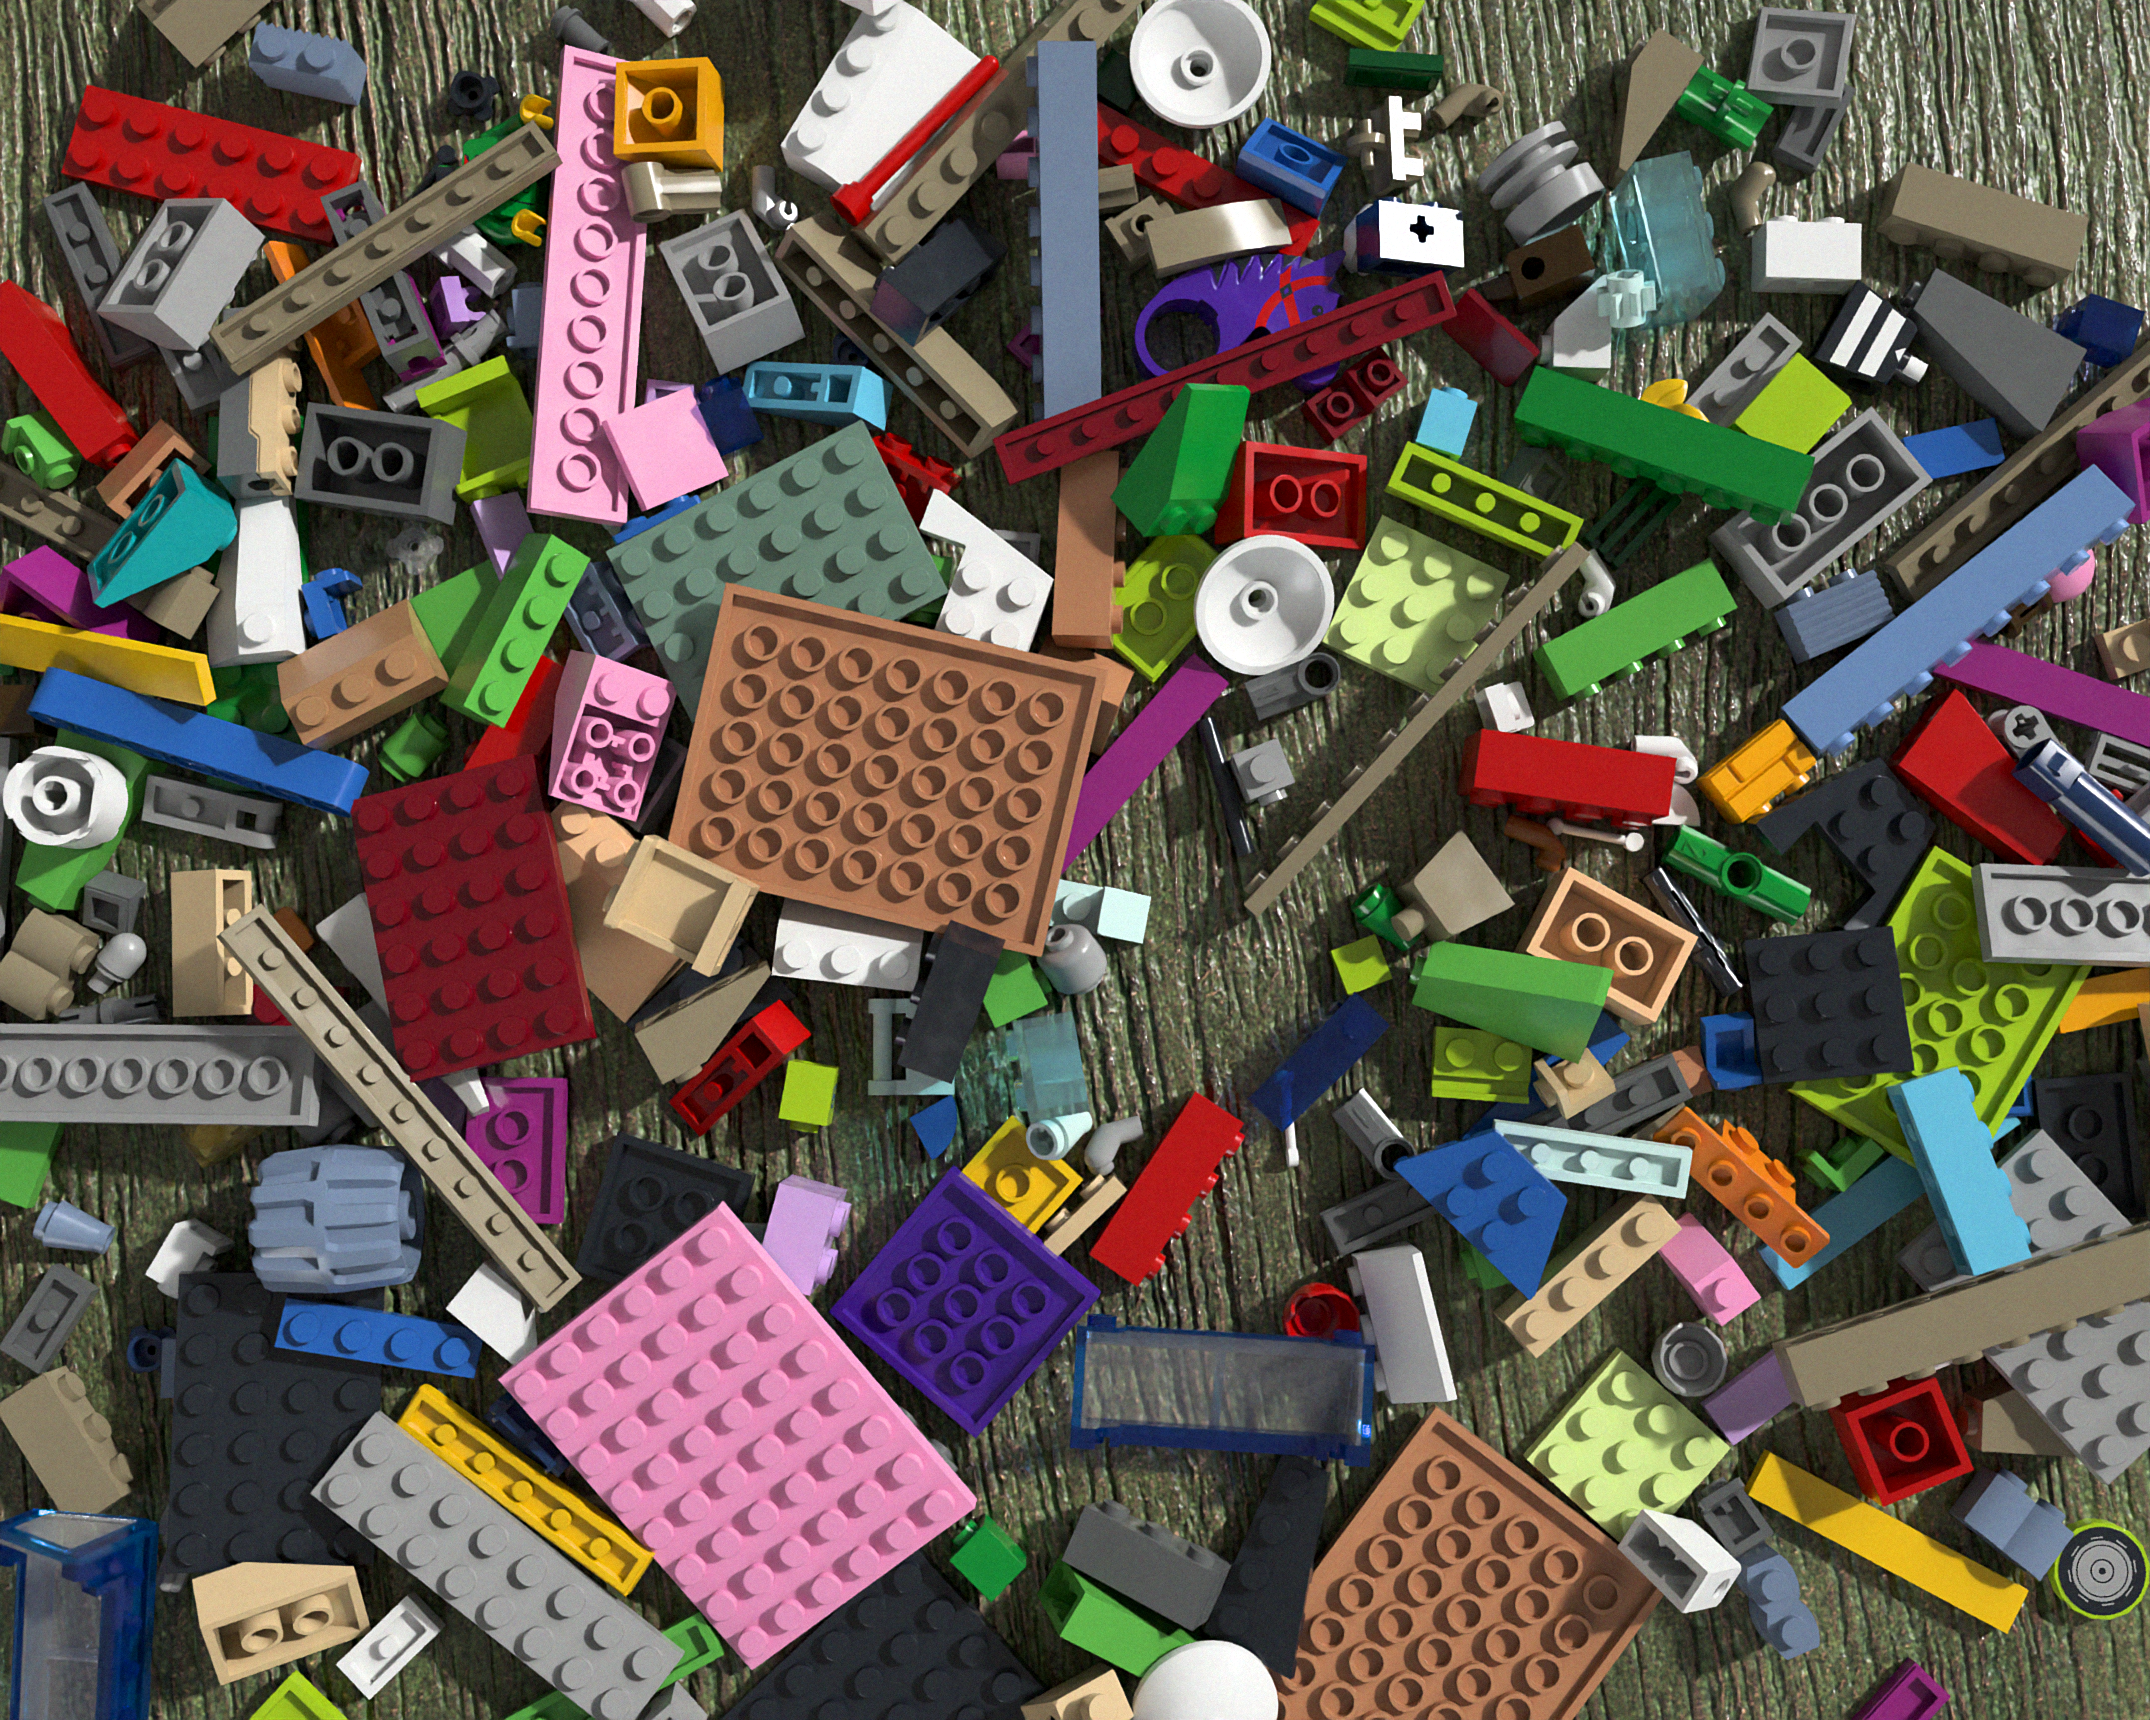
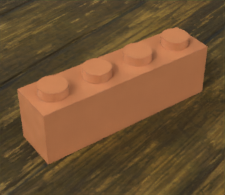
M1102 451L1061 467L1052 637L1056 647L1113 649L1114 634H1122L1123 605L1115 604L1116 588L1125 587L1126 562L1125 559H1118L1119 542H1127L1128 518L1124 513H1120V509L1110 498L1129 469L1122 467L1119 451Z

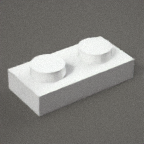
M412 1590L336 1665L370 1700L446 1624Z

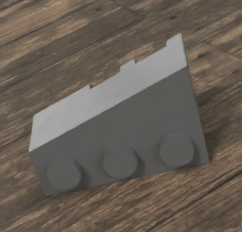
M1103 1499V1502L1097 1501L1085 1505L1062 1561L1191 1631L1208 1621L1233 1566V1560L1181 1538L1160 1524L1151 1521L1145 1522L1129 1515L1130 1510L1116 1501Z

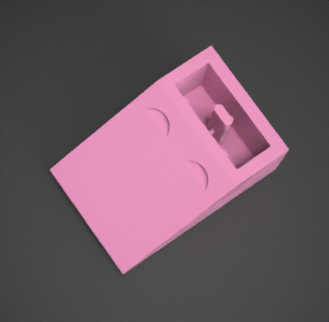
M570 650L556 693L548 795L636 822L677 695L673 682L599 655Z

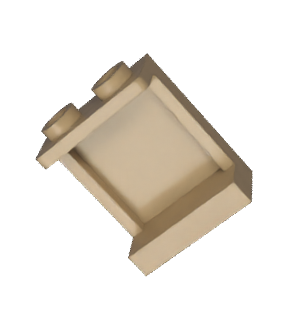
M645 835L642 842L635 840L624 860L623 866L629 869L621 886L615 884L604 901L602 910L607 912L603 925L611 929L619 928L693 964L692 969L708 977L719 974L760 885L657 835Z

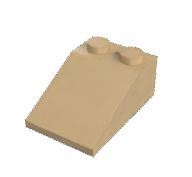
M242 1562L192 1579L200 1629L221 1686L367 1635L371 1631L354 1566Z

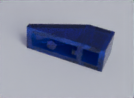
M1356 992L1343 996L1247 1099L1277 1129L1284 1132L1361 1058L1390 1025Z

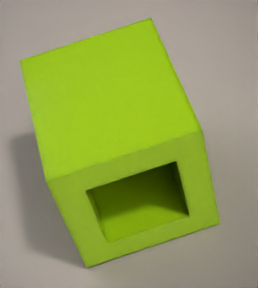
M799 1059L789 1060L778 1118L791 1120L790 1129L818 1133L819 1125L828 1126L831 1124L841 1067Z

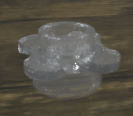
M409 519L404 522L403 531L398 537L389 540L386 544L387 554L391 558H399L405 563L407 571L412 575L423 574L444 548L443 540L439 536L430 535L425 531L421 521ZM418 543V550L412 551L411 545Z

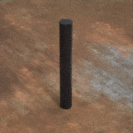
M1210 717L1197 721L1196 725L1236 856L1239 858L1255 853L1215 719Z

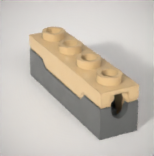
M245 307L223 309V322ZM302 335L239 376L231 369L223 355L221 357L217 477L235 500L274 497V495H293L294 476L297 475L299 457L295 449V434L301 430L300 415L296 407V392H300L302 388L301 374L297 366V351H301L303 347Z

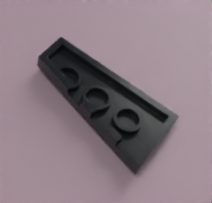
M1284 1450L1204 1628V1632L1220 1641L1233 1643L1247 1649L1260 1659L1263 1665L1291 1680L1295 1677L1297 1650L1300 1635L1303 1632L1306 1615L1304 1611L1309 1584L1312 1582L1315 1565L1313 1563L1317 1539L1321 1532L1331 1472L1289 1450Z

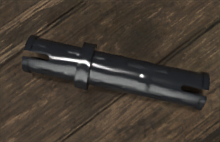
M1665 863L1638 880L1643 884L1666 920L1698 937L1688 960L1692 965L1698 964L1720 999L1728 997L1747 984L1746 980L1742 978L1722 949L1725 946L1723 940L1720 937L1715 938L1667 869Z

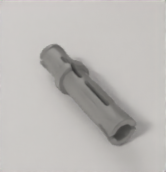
M492 308L477 323L462 334L456 332L450 337L452 341L442 349L448 363L447 365L407 382L401 381L388 392H385L382 395L383 399L395 414L409 415L420 405L415 390L462 372L471 365L474 367L481 364V357L511 335L508 325Z

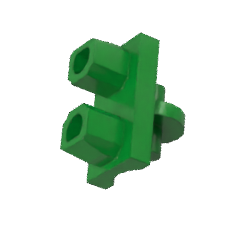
M1701 64L1675 105L1674 110L1680 113L1682 119L1692 125L1699 124L1717 135L1720 142L1730 148H1738L1746 153L1774 108L1743 90L1746 85L1745 82L1737 79L1733 84Z

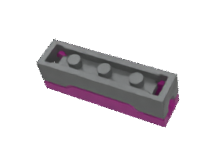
M365 179L320 197L339 246L387 215L385 208ZM354 206L363 207L362 210L349 215L347 213ZM408 265L360 296L382 355L403 382L448 364Z

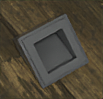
M1522 447L1499 482L1554 505L1572 475L1544 449Z
M108 870L101 871L84 886L82 925L114 935L132 933L145 896L146 883Z

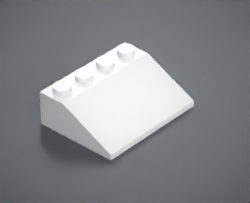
M903 0L892 6L887 13L872 16L862 11L780 145L787 166L832 193L844 183L859 182L981 59L920 10ZM968 101L872 196L873 203L887 190V188L914 161V159L927 147V145L955 117V115L968 103Z

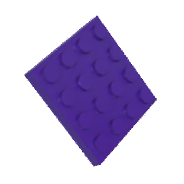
M953 1165L836 1302L829 1313L976 1439L1098 1299L1101 1291L1060 1255L1054 1254L1043 1244L1044 1242Z

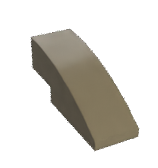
M1280 198L1208 207L1145 222L1144 237L1156 279L1229 258L1260 255L1292 246Z

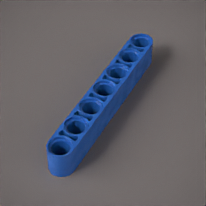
M55 667L46 668L26 711L31 717L48 725L341 817H351L350 811L353 801L360 798L370 774L365 767L345 758Z

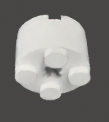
M49 746L31 752L34 754L22 763H17L11 769L4 784L3 805L8 818L13 819L16 826L20 829V833L26 839L43 845L84 849L108 842L117 835L128 807L126 778L119 768L112 765L106 759L74 749Z

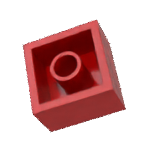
M1904 1375L1887 1381L1889 1387L1875 1394L1861 1396L1858 1394V1391L1840 1396L1841 1404L1827 1409L1861 1493L1882 1507L1974 1470L1937 1379L1932 1375L1915 1380H1906Z

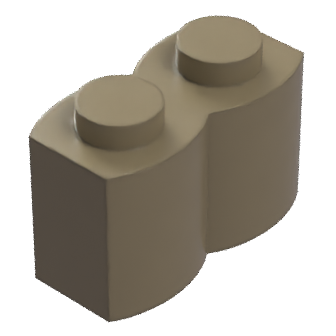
M196 565L130 595L124 600L158 624L191 640L220 589L210 583L214 575Z
M34 908L20 926L13 940L11 950L0 962V1000L35 1020L52 1019L54 1016H59L62 1010L69 1007L74 998L72 988L76 977L87 972L94 964L98 955V950L95 948L100 936L57 911L51 913L41 908Z

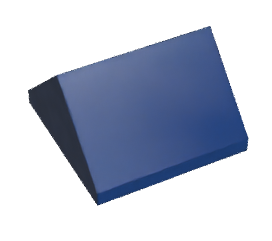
M1266 117L1241 149L1237 160L1235 176L1276 198H1280L1281 201L1318 220L1349 158Z

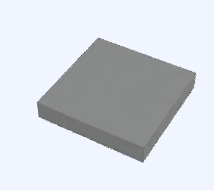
M1760 6L1745 91L1764 103L1839 109L1856 14Z

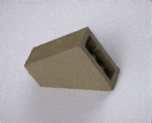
M2004 1377L1964 1393L1963 1406L1957 1412V1427L1962 1435V1442L1984 1452L2076 1457Z

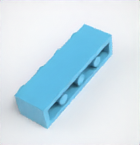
M1955 1066L1939 1069L1887 1086L1888 1095L1957 1273L1960 1275L1977 1276L2032 1258L2028 1248V1244L2031 1243L2030 1232L2024 1220L2020 1216L2015 1215L2009 1197L2012 1195V1187L2005 1172L2001 1168H1997L1990 1149L1993 1148V1139L1986 1124L1983 1121H1978L1971 1103L1975 1100V1094L1969 1079L1964 1074H1960L1958 1067Z

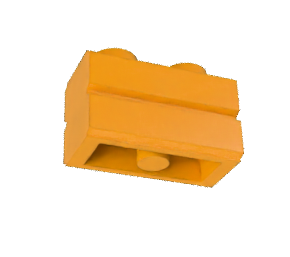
M1779 718L1767 723L1696 780V785L1709 801L1714 803V807L1726 822L1734 825L1745 820L1747 822L1759 813L1765 814L1771 811L1773 807L1769 801L1781 791L1788 796L1809 781L1810 778L1805 772L1816 764V759L1805 745L1799 742L1797 735L1788 724Z

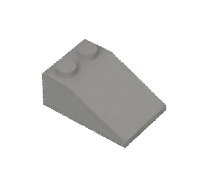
M744 208L658 245L720 375L806 337L792 298Z

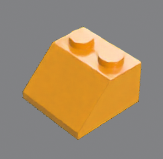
M708 57L616 62L613 152L616 158L634 163L658 162L664 166V170L713 168L714 173L723 172L725 82Z

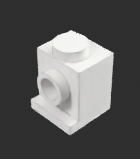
M196 1218L175 1223L145 1275L159 1282L157 1287L161 1292L178 1299L179 1273L181 1271H216L218 1262L214 1259L218 1254L230 1251L235 1241Z

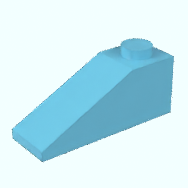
M751 361L747 366L739 406L746 410L846 428L862 419L868 430L884 431L894 385L863 366Z

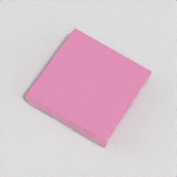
M690 387L601 422L642 512L729 476Z

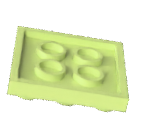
M1382 515L1320 645L1421 693L1426 690L1433 695L1445 682L1439 676L1444 668L1458 654L1466 659L1478 646L1472 638L1491 618L1510 575Z
M1617 1347L1523 1456L1620 1543L1641 1509L1673 1515L1731 1447Z

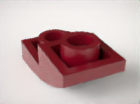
M1380 346L1348 368L1341 378L1308 400L1301 408V412L1328 446H1330L1408 385L1409 381Z

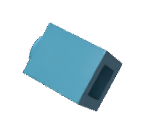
M1442 387L1440 390L1432 388L1424 402L1412 443L1457 462L1462 455L1478 402L1467 399L1468 395L1456 388Z

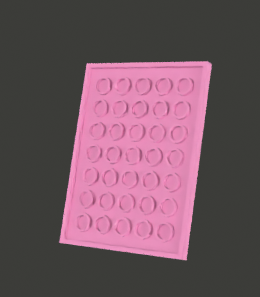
M724 1201L715 1206L504 1371L498 1379L638 1541L656 1553L653 1558L751 1670L758 1667L975 1508L977 1498Z

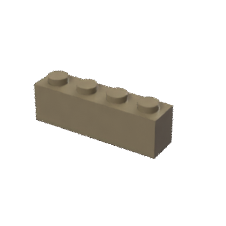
M1907 162L1889 180L1874 231L1888 235V238L1897 244L1921 245L1933 249L1934 254L1942 258H1962L1978 263V267L1984 271L1991 273L2007 272L2023 277V281L2029 285L2048 287L2054 286L2074 271L2089 218Z

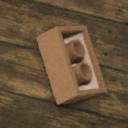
M407 599L277 665L281 702L303 745L321 751H326L446 688L450 681Z

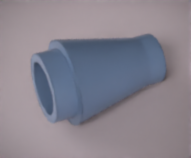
M65 1200L59 1204L49 1201L42 1209L36 1221L33 1238L42 1240L45 1247L92 1251L104 1255L113 1240L116 1228L99 1221Z

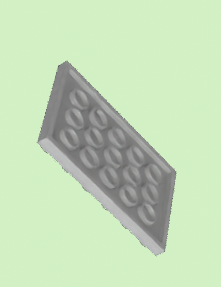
M2043 1129L2031 1131L1996 1163L1997 1168H2001L2010 1181L2012 1195L2009 1197L2015 1215L2020 1216L2024 1220L2030 1232L2031 1243L2028 1244V1248L2032 1258L2132 1226ZM1937 1219L1894 1256L1898 1263L1926 1293L1976 1277L1957 1273ZM2140 1298L2124 1303L2125 1311L2113 1316L2095 1318L2093 1314L2078 1318L2076 1319L2078 1326L2068 1331L2049 1334L2044 1329L2029 1334L2031 1341L2025 1345L2010 1349H2000L1999 1345H1995L1981 1350L1986 1359L2020 1393L2095 1478L2106 1485H2109L2150 1447V1302L2143 1303Z

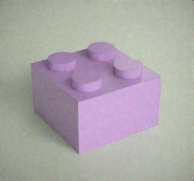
M792 1174L779 1183L762 1247L800 1292L810 1296L819 1284L825 1285L827 1279H830L833 1274L838 1256V1250L831 1249L833 1238L839 1237L841 1231L844 1232L852 1204L844 1202L847 1189Z

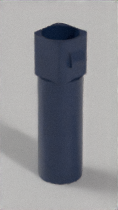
M2051 737L2030 746L2010 774L2043 802L2051 804L2137 878L2148 875L2150 873V825L2084 770L2085 766Z

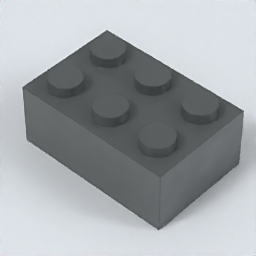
M308 402L294 498L323 508L453 526L458 497L455 486L460 484L467 432L441 419Z

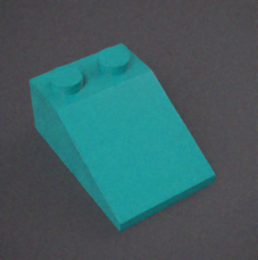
M175 458L87 566L93 602L104 608L207 561L216 549L223 551L227 548L237 533L236 525L238 522L226 491L178 458Z

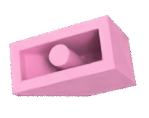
M1686 1211L1675 1219L1682 1230L1661 1247L1658 1253L1704 1317L1723 1326L1759 1300L1761 1296L1732 1256L1690 1212Z

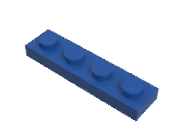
M287 1295L274 1347L474 1379L483 1340L466 1325Z

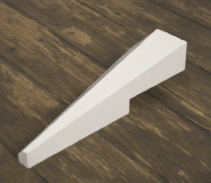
M366 892L358 894L316 925V931L319 938L330 946L341 959L343 966L350 974L353 973L371 994L375 1003L390 1019ZM476 1069L440 1078L464 1102L473 1117L489 1112V1103Z

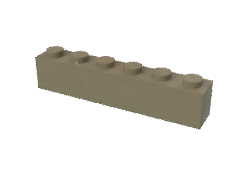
M825 211L789 227L772 261L970 459L993 446V438L1007 433L1023 408L940 326L915 347H912L869 311L877 293L873 289V285L883 269Z

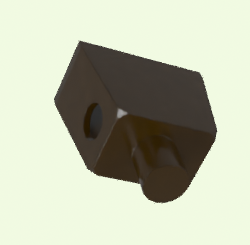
M1580 223L1504 255L1503 273L1479 282L1482 296L1493 307L1512 300L1515 311L1519 315L1582 295L1591 285L1595 267ZM1525 277H1535L1536 280H1528Z

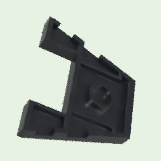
M1867 757L1819 782V786L1800 796L1794 795L1781 802V806L1765 814L1759 813L1746 822L1766 848L1776 855H1783L1812 826L1855 877L1865 891L1832 925L1837 931L1884 927L1900 900L1936 828V824L1881 757Z

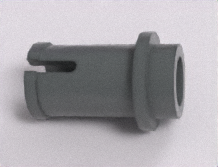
M563 6L555 13L550 22V28L554 31L555 39L559 42L566 41L575 48L606 56L609 55L612 43L603 38L582 19L583 13L580 10Z

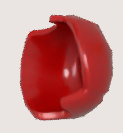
M1312 1282L1302 1286L1292 1294L1282 1311L1283 1316L1281 1320L1285 1335L1297 1350L1311 1356L1329 1353L1338 1354L1344 1343L1350 1337H1357L1360 1331V1311L1350 1296L1327 1282Z

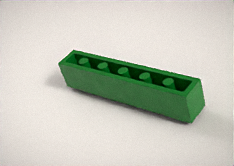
M1537 365L1513 417L1517 433L1521 434L1522 440L1531 445L1545 448L1548 444L1563 448L1569 457L1577 461L1591 463L1595 459L1610 464V469L1621 476L1637 478L1639 474L1656 480V485L1663 490L1675 494H1682L1684 490L1703 496L1702 500L1712 507L1729 510L1733 506L1750 512V518L1769 526H1776L1778 522L1790 526L1813 473L1815 461L1813 456Z

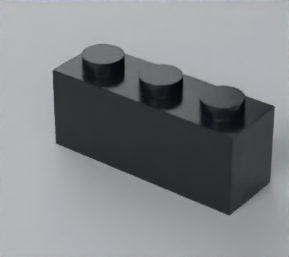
M965 213L951 225H948L946 222L940 225L930 238V241L923 247L920 244L913 246L904 257L902 263L896 268L888 266L881 272L873 285V289L877 293L869 311L912 347H915L995 280L1009 248Z
M950 920L944 936L934 933L925 956V961L933 963L928 978L919 975L909 1001L918 1005L914 1018L911 1019L904 1016L894 1044L903 1046L897 1062L898 1065L952 1084L1006 940Z

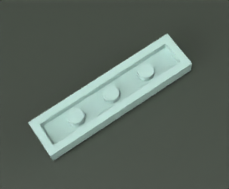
M1493 1119L1492 1128L1495 1127L1547 1179L1683 1199L1686 1197L1693 1152L1689 1147Z

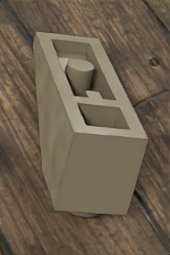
M1660 27L1656 29L1648 42L1639 38L1623 62L1630 69L1622 80L1619 90L1607 183L1614 189H1616L1705 59V57Z
M765 956L636 1023L635 1036L662 1084L672 1079L676 1083H682L701 1072V1064L707 1062L770 976V965Z

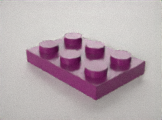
M479 1076L489 1103V1112L473 1117L467 1108L466 1143L534 1223L560 1224L564 1222L568 1078Z

